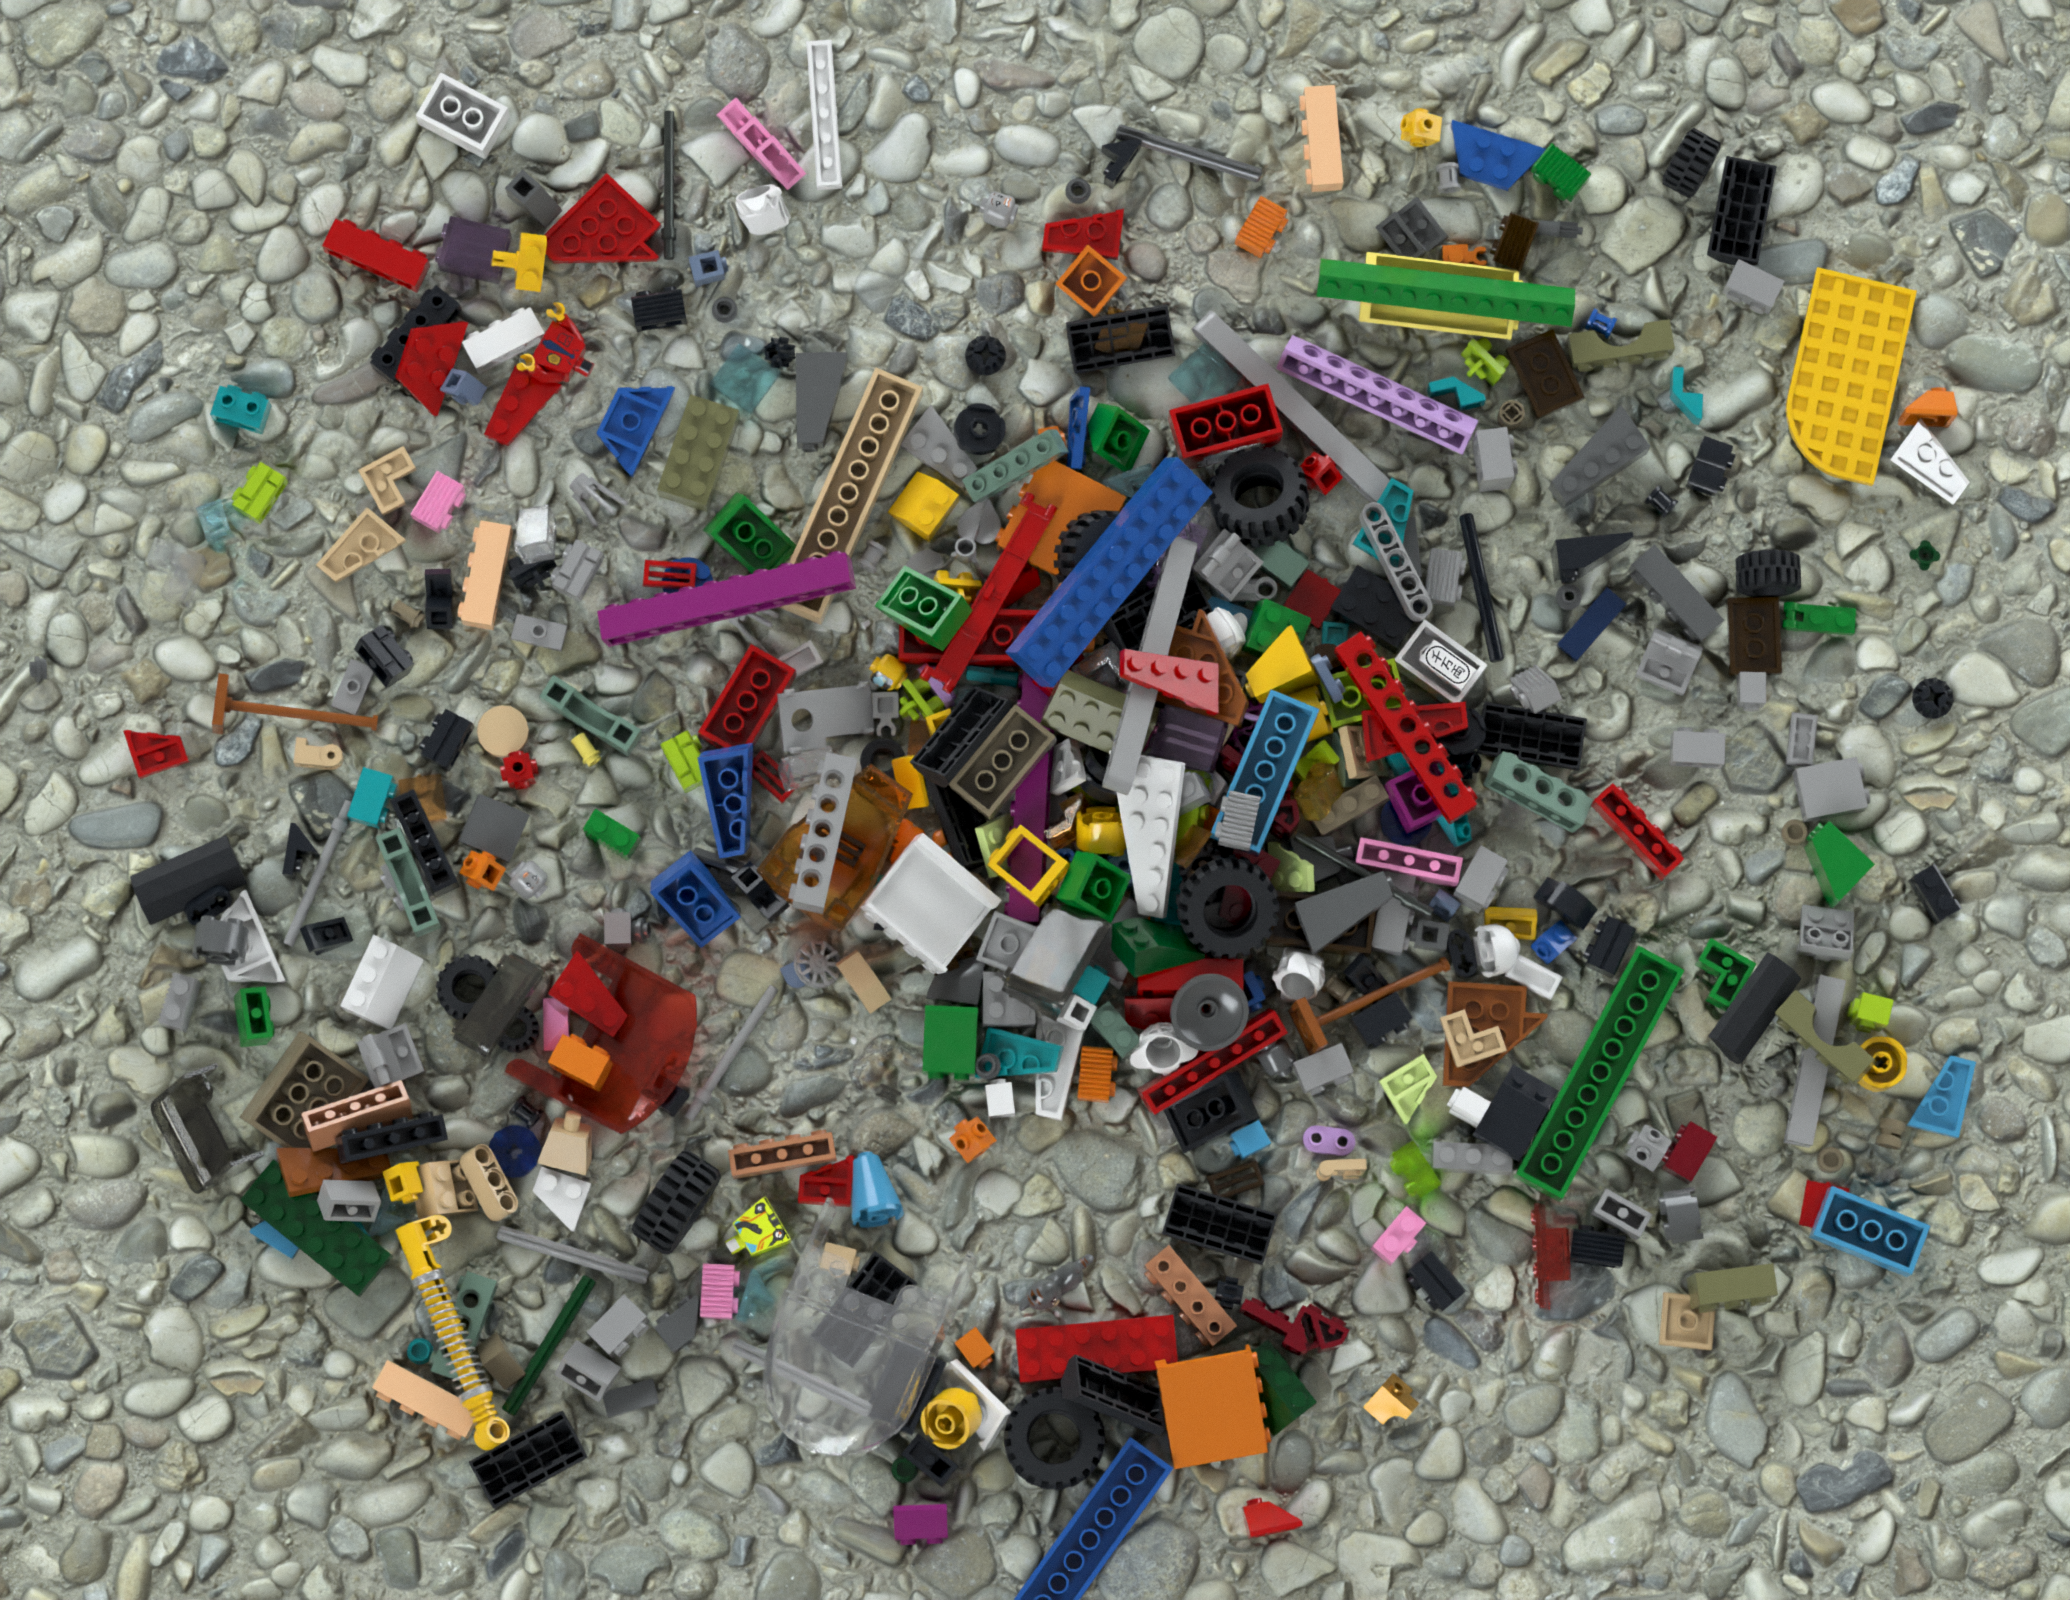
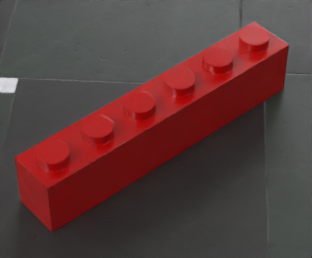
M1267 1008L1248 1020L1241 1035L1230 1045L1215 1051L1199 1050L1195 1058L1182 1063L1178 1069L1169 1075L1163 1076L1160 1074L1136 1090L1148 1111L1156 1115L1288 1032L1276 1011Z

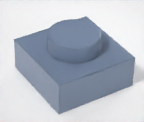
M1439 889L1428 906L1434 909L1433 912L1448 923L1461 903L1455 900L1451 894Z

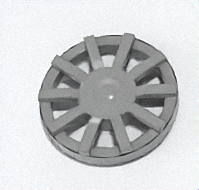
M811 940L804 943L795 953L794 969L804 984L812 988H826L833 984L840 975V971L835 965L840 961L837 950L826 941ZM811 946L813 955H811V953H809L805 948ZM816 946L821 947L820 953H817ZM825 949L830 952L827 956H824ZM801 953H803L804 955H806V956L808 957V959H807V960L800 959ZM833 956L835 962H828V959ZM800 964H806L807 969L802 972ZM828 967H836L835 973ZM824 972L828 973L833 978L827 981ZM807 973L812 974V980L806 978L805 975ZM817 976H821L823 983H816Z

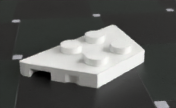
M244 890L239 894V898L230 908L228 907L222 914V918L219 920L227 921L229 918L240 919L243 921V926L249 930L245 962L241 964L240 960H236L235 965H221L228 981L285 983L284 975L247 890Z

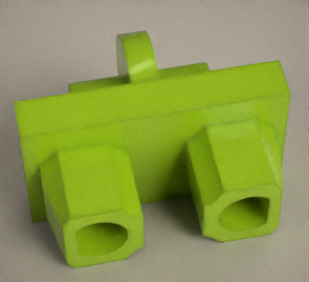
M1485 337L1477 341L1473 338L1460 354L1466 360L1464 363L1470 368L1466 375L1469 378L1477 375L1481 380L1485 379L1494 386L1505 373L1509 361L1500 354L1494 359L1488 353L1492 345Z
M920 677L912 682L909 679L902 682L904 686L903 691L911 700L909 702L905 696L899 700L903 706L899 711L902 718L910 715L913 721H916L920 718L916 712L917 709L924 719L945 709L944 703L937 695L927 702L923 699L922 695L931 690L928 682Z

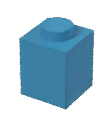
M1259 1120L1232 1133L1230 1136L1232 1141L1228 1143L1234 1156L1239 1155L1242 1160L1271 1145Z

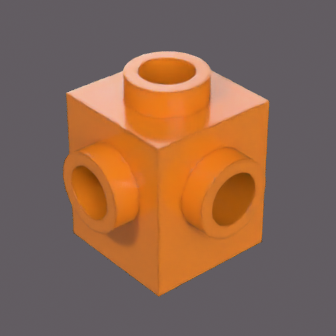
M471 850L468 857L465 858L459 874L467 878L466 884L477 890L480 887H484L494 891L506 868L495 861L496 857L486 851H482L480 854Z
M978 1116L969 1122L965 1118L954 1127L956 1132L949 1138L955 1149L967 1163L982 1155L997 1141Z

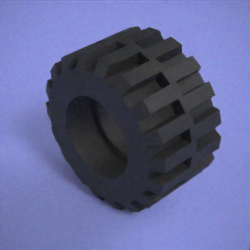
M1695 128L1689 130L1666 169L1662 184L1689 199L1693 197L1715 161L1721 143Z
M1775 549L1757 550L1742 554L1735 559L1736 590L1740 594L1750 597H1781L1793 594L1801 589L1800 556L1796 553Z
M465 954L462 958L458 956L453 958L454 961L450 964L447 962L444 965L445 969L443 972L440 971L438 975L439 981H436L437 997L445 1011L456 1020H463L465 1023H471V1021L482 1022L483 1018H490L494 1010L497 1012L500 1001H503L504 985L496 967L486 958L482 959L479 955L470 956ZM467 975L480 976L486 986L483 996L473 1003L461 1002L455 994L456 984Z

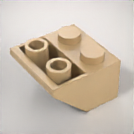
M460 1160L428 1162L417 1167L424 1191L417 1194L418 1200L415 1201L418 1220L439 1214L450 1217L478 1211L476 1195L461 1169Z

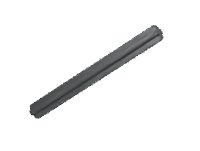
M1122 124L1118 126L1116 131V138L1119 140L1138 139L1141 141L1142 147L1253 182H1259L1262 175V169Z

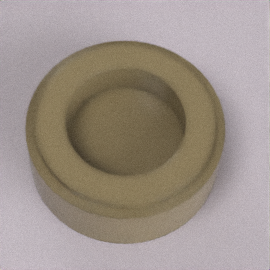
M1796 819L1786 822L1781 830L1782 840L1789 846L1801 845L1808 836L1807 826L1802 821Z
M1826 1147L1817 1155V1166L1826 1174L1836 1173L1843 1166V1154L1837 1148Z

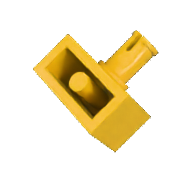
M521 233L519 250L516 253L493 250L491 266L514 268V271H516L515 289L541 292L547 246L546 235Z

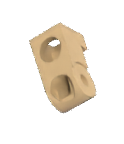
M296 737L293 761L295 767L336 770L342 766L344 755L337 745L328 744L324 747L308 745L307 738Z

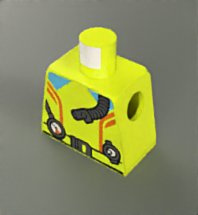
M765 1196L732 1223L738 1234L726 1240L725 1244L732 1255L747 1248L751 1257H754L792 1241Z

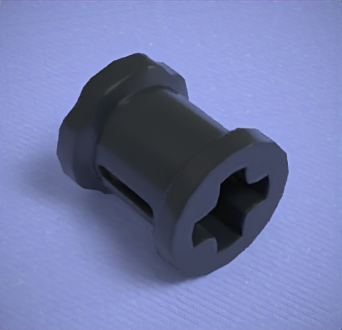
M1660 485L1644 501L1646 504H1651L1656 508L1663 518L1678 503L1676 499L1673 500L1662 491V486Z
M523 1095L513 1105L509 1114L520 1118L527 1124L526 1127L530 1130L539 1121L544 1111L536 1109L526 1101L527 1097Z

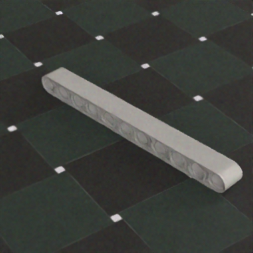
M1209 311L1192 328L1195 336L1249 388L1269 383L1278 415L1317 453L1322 456L1326 454L1332 458L1340 474L1370 503H1377L1390 480L1214 312Z
M1177 536L1166 549L1139 651L1168 656L1197 549L1196 542ZM1130 681L1104 775L1103 788L1124 795L1129 794L1158 690L1153 688L1147 689Z

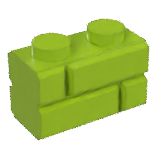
M262 462L257 467L253 465L246 475L248 481L243 488L238 487L232 496L234 501L232 506L234 509L261 525L288 484L285 476Z
M687 730L660 744L685 793L703 785L698 763L699 750L703 747L696 734L691 736Z

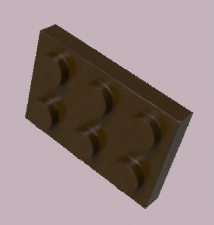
M1553 329L1506 349L1509 360L1537 420L1584 400V394Z
M1779 597L1727 598L1729 676H1737L1740 672H1766V675H1781L1782 655Z

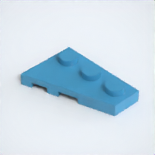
M1950 1055L1906 1126L1959 1138L1976 1062Z

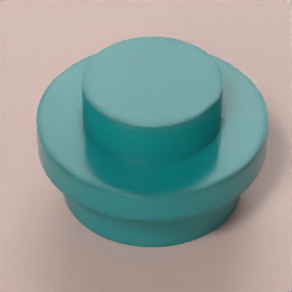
M417 1338L408 1345L407 1356L411 1362L423 1365L429 1362L434 1349L428 1340Z

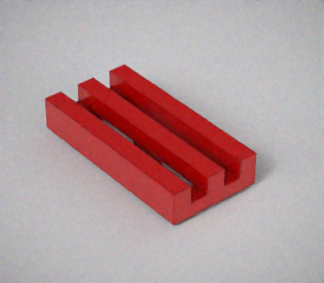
M645 560L643 587L680 589L690 586L695 588L697 563ZM650 567L691 570L690 574L649 570ZM649 577L690 580V583L649 580Z
M763 750L753 758L752 768L756 766L785 793L781 795L754 769H752V777L783 804L798 789L800 784ZM763 758L780 775H782L791 784V786L788 788L785 784H783L774 774H772L763 764H761L759 760Z

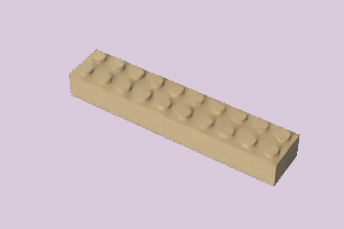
M875 368L789 563H801L805 558L826 557L834 551L846 552L851 559L922 399V386ZM835 594L779 608L822 625Z

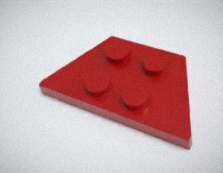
M458 321L456 323L411 328L395 378L433 416H438L445 393L440 391V388L451 369L454 368L468 322Z

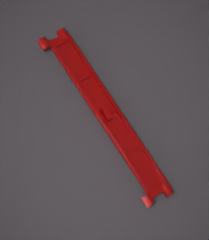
M1026 492L1020 502L1022 506L1028 509L971 606L973 611L954 635L935 670L926 665L919 676L926 682L932 677L944 683L942 690L948 694H951L1058 509L1052 504L1044 508L1034 503L1035 496L1030 492Z

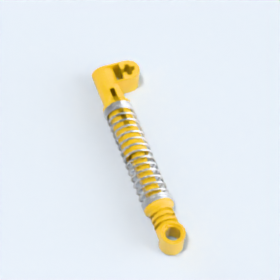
M433 1215L408 1223L395 1231L412 1271L411 1280L414 1288H419L417 1295L421 1294L423 1299L420 1302L425 1303L426 1307L423 1310H427L429 1313L426 1318H431L432 1320L429 1326H434L436 1331L433 1334L438 1335L439 1339L436 1342L443 1340L445 1342V1346L440 1347L439 1350L447 1348L449 1352L442 1357L450 1356L452 1361L446 1363V1366L453 1364L455 1367L449 1373L457 1372L458 1377L452 1379V1381L460 1379L462 1384L455 1387V1389L457 1390L462 1387L464 1389V1393L460 1394L458 1398H460L462 1406L468 1409V1412L472 1411L470 1417L475 1418L472 1420L473 1424L477 1423L474 1432L475 1443L483 1450H492L508 1439L510 1434L509 1426L499 1416L495 1417L498 1413L496 1410L493 1411L495 1405L490 1404L493 1402L491 1386L487 1383L488 1379H479L485 1374V1371H476L482 1366V1363H473L479 1356L470 1355L476 1348L467 1347L472 1343V1339H464L469 1335V1332L464 1331L466 1324L460 1322L463 1316L458 1315L457 1313L460 1309L454 1307L457 1301L451 1299L453 1292H448L450 1285L445 1284L447 1277L443 1271L444 1269L436 1262L431 1250L432 1247L450 1236L452 1231L451 1223L443 1215ZM426 1231H433L432 1234L426 1237Z

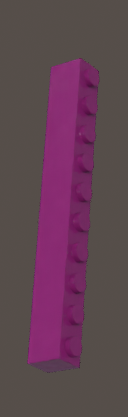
M834 551L826 557H809L797 564L783 563L776 569H758L753 574L746 576L733 575L728 580L721 582L708 581L700 587H682L678 590L679 592L670 594L662 592L655 594L653 598L645 600L643 598L632 599L628 604L607 605L605 609L597 611L601 639L608 647L853 590L856 589V583L850 557L846 552Z
M1023 670V674H1020L1018 679L1019 690H1022L1021 700L1017 701V706L1040 723L1049 697L1032 683L1033 679ZM1045 727L1049 732L1055 735V730ZM1054 745L1018 787L1015 793V801H1011L1010 806L1011 816H1014V825L1010 826L1009 832L1013 828L1017 829L1021 824L1046 845H1048L1051 801L1050 784ZM1023 837L1007 857V865L1011 867L1010 875L1032 891L1046 874L1047 855ZM1006 882L1009 903L1004 905V914L1030 925L1043 927L1044 903L1038 908Z

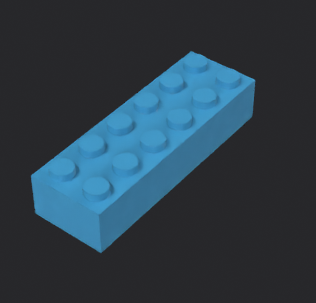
M1272 689L1269 692L1226 795L1228 797L1231 790L1261 797L1249 851L1241 850L1255 857H1258L1319 712L1318 708ZM1220 811L1210 833V838L1219 841V838L1214 837L1217 822H1223L1225 812Z

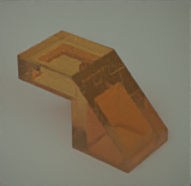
M1083 792L1059 803L1067 819L1044 831L1055 851L1076 841V814L1081 811L1082 815L1086 813V808L1090 807Z

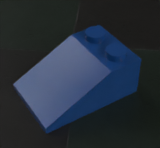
M691 850L651 880L650 893L700 948L741 918L740 913L708 868Z

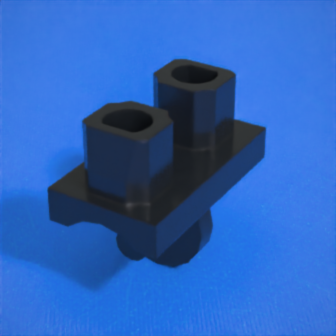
M538 544L528 551L532 560L523 564L519 556L507 562L510 570L508 573L516 589L525 584L528 588L538 584L541 590L546 588L543 580L550 577L549 571L557 566L550 551L546 552Z

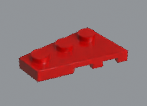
M1124 209L1105 214H1093L1090 217L1079 219L1072 218L1046 223L1042 251L1079 255L1089 245L1103 258L1118 260Z
M515 365L484 432V436L509 446L525 429L530 420L563 388L562 385L559 383H541L530 375L528 370L520 371Z
M577 950L548 995L613 1038L628 1015Z

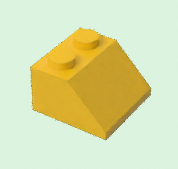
M917 471L887 513L930 542L959 503V494L939 480Z

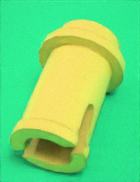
M584 732L571 740V743L583 758V764L591 767L601 760V752L593 747Z

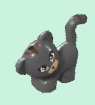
M1086 1254L1075 1262L1069 1261L1045 1279L1035 1282L1027 1290L1026 1296L1021 1299L1019 1304L1020 1311H1024L1028 1307L1035 1310H1046L1057 1306L1062 1295L1068 1291L1075 1290L1083 1279L1082 1270L1093 1263L1094 1257L1091 1254Z

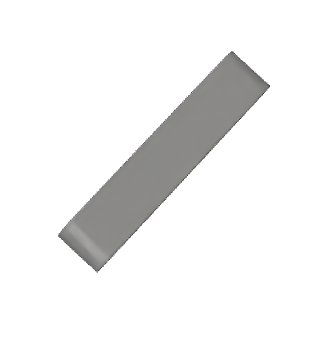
M1376 502L1368 503L1360 514V523L1406 615L1412 621H1423L1432 610L1431 600L1384 507ZM1370 510L1375 511L1379 516V520L1375 522L1370 521L1366 516V512ZM1382 533L1388 535L1391 540L1390 544L1384 545L1380 543L1378 535ZM1390 557L1400 558L1402 566L1399 568L1393 567L1389 561ZM1405 579L1410 580L1414 586L1413 590L1406 591L1403 589L1401 581ZM1417 602L1423 604L1425 613H1416L1413 610V604Z

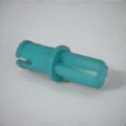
M969 665L966 679L989 683L992 687L993 684L1016 688L1018 672L995 669L996 666L987 668Z

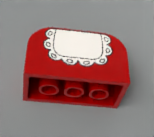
M1269 383L1171 409L1168 414V422L1179 459L1189 469H1197L1224 462L1230 455L1234 457L1238 451L1243 449L1250 451L1251 447H1259V449L1265 450V447L1271 448L1281 441L1283 433Z

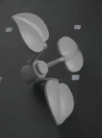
M990 499L974 504L961 516L957 526L960 539L955 544L956 552L951 553V557L945 565H943L942 557L937 552L923 550L914 554L905 566L933 580L938 570L948 569L952 562L958 559V561L964 564L972 563L981 582L984 584L986 579L976 559L975 542L981 545L992 543L995 541L1001 528L1000 519ZM1016 600L1004 609L1016 610L1018 600Z

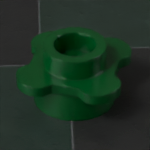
M1923 540L1916 550L1910 551L1909 557L1919 564L1920 570L1927 571L1933 562L1939 561L1940 553L1935 550L1929 541Z

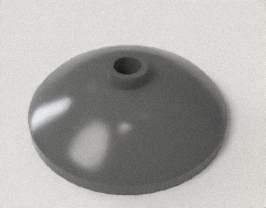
M1202 974L1187 981L1177 991L1172 1001L1170 1017L1175 1033L1186 1045L1201 1051H1215L1230 1045L1241 1035L1247 1024L1249 1007L1243 990L1232 979L1220 974ZM1204 1004L1210 1005L1207 1011H1202Z

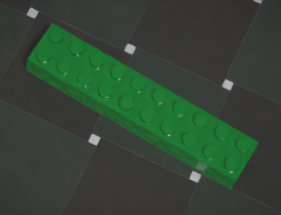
M1639 945L1637 946L1515 1172L1514 1178L1558 1202L1563 1199L1684 973V969Z

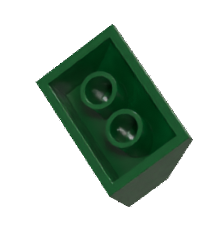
M1266 1340L1252 1352L1257 1353L1259 1368H1254L1255 1376L1261 1378L1263 1393H1258L1260 1403H1265L1267 1418H1263V1424L1269 1427V1431L1273 1436H1276L1313 1407L1317 1401L1271 1342Z

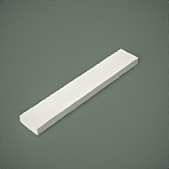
M832 40L806 41L817 190L842 189Z

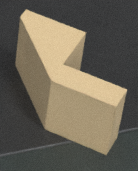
M857 949L835 964L870 1014L891 1000L880 980Z

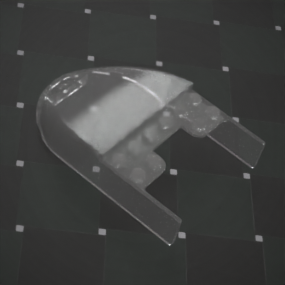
M827 1197L787 1289H784L778 1305L767 1345L762 1381L768 1410L778 1427L788 1438L811 1452L827 1456L844 1457L845 1455L856 1453L862 1454L881 1446L883 1442L896 1435L906 1424L916 1407L977 1262L974 1253L968 1251L948 1296H941L918 1286L908 1285L900 1290L894 1305L845 1287L851 1274L849 1262L840 1256L820 1249L837 1211L833 1199Z

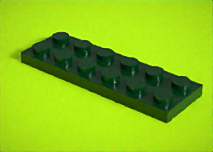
M273 1159L240 1201L358 1297H361L392 1259L393 1255L351 1221L324 1220L317 1202L318 1195L315 1192L289 1197L280 1165Z

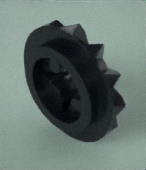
M989 335L977 336L969 342L965 351V359L968 367L973 372L988 376L997 373L1003 367L1006 360V351L998 338ZM985 346H988L989 353L995 356L988 357L986 365H984L982 356L978 355V353H982Z
M1937 677L1924 679L1913 690V706L1920 715L1926 718L1937 719L1943 717L1950 711L1953 705V690L1950 689L1946 681L1939 680ZM1930 690L1934 694H1942L1937 700V706L1933 701L1924 702L1929 697Z

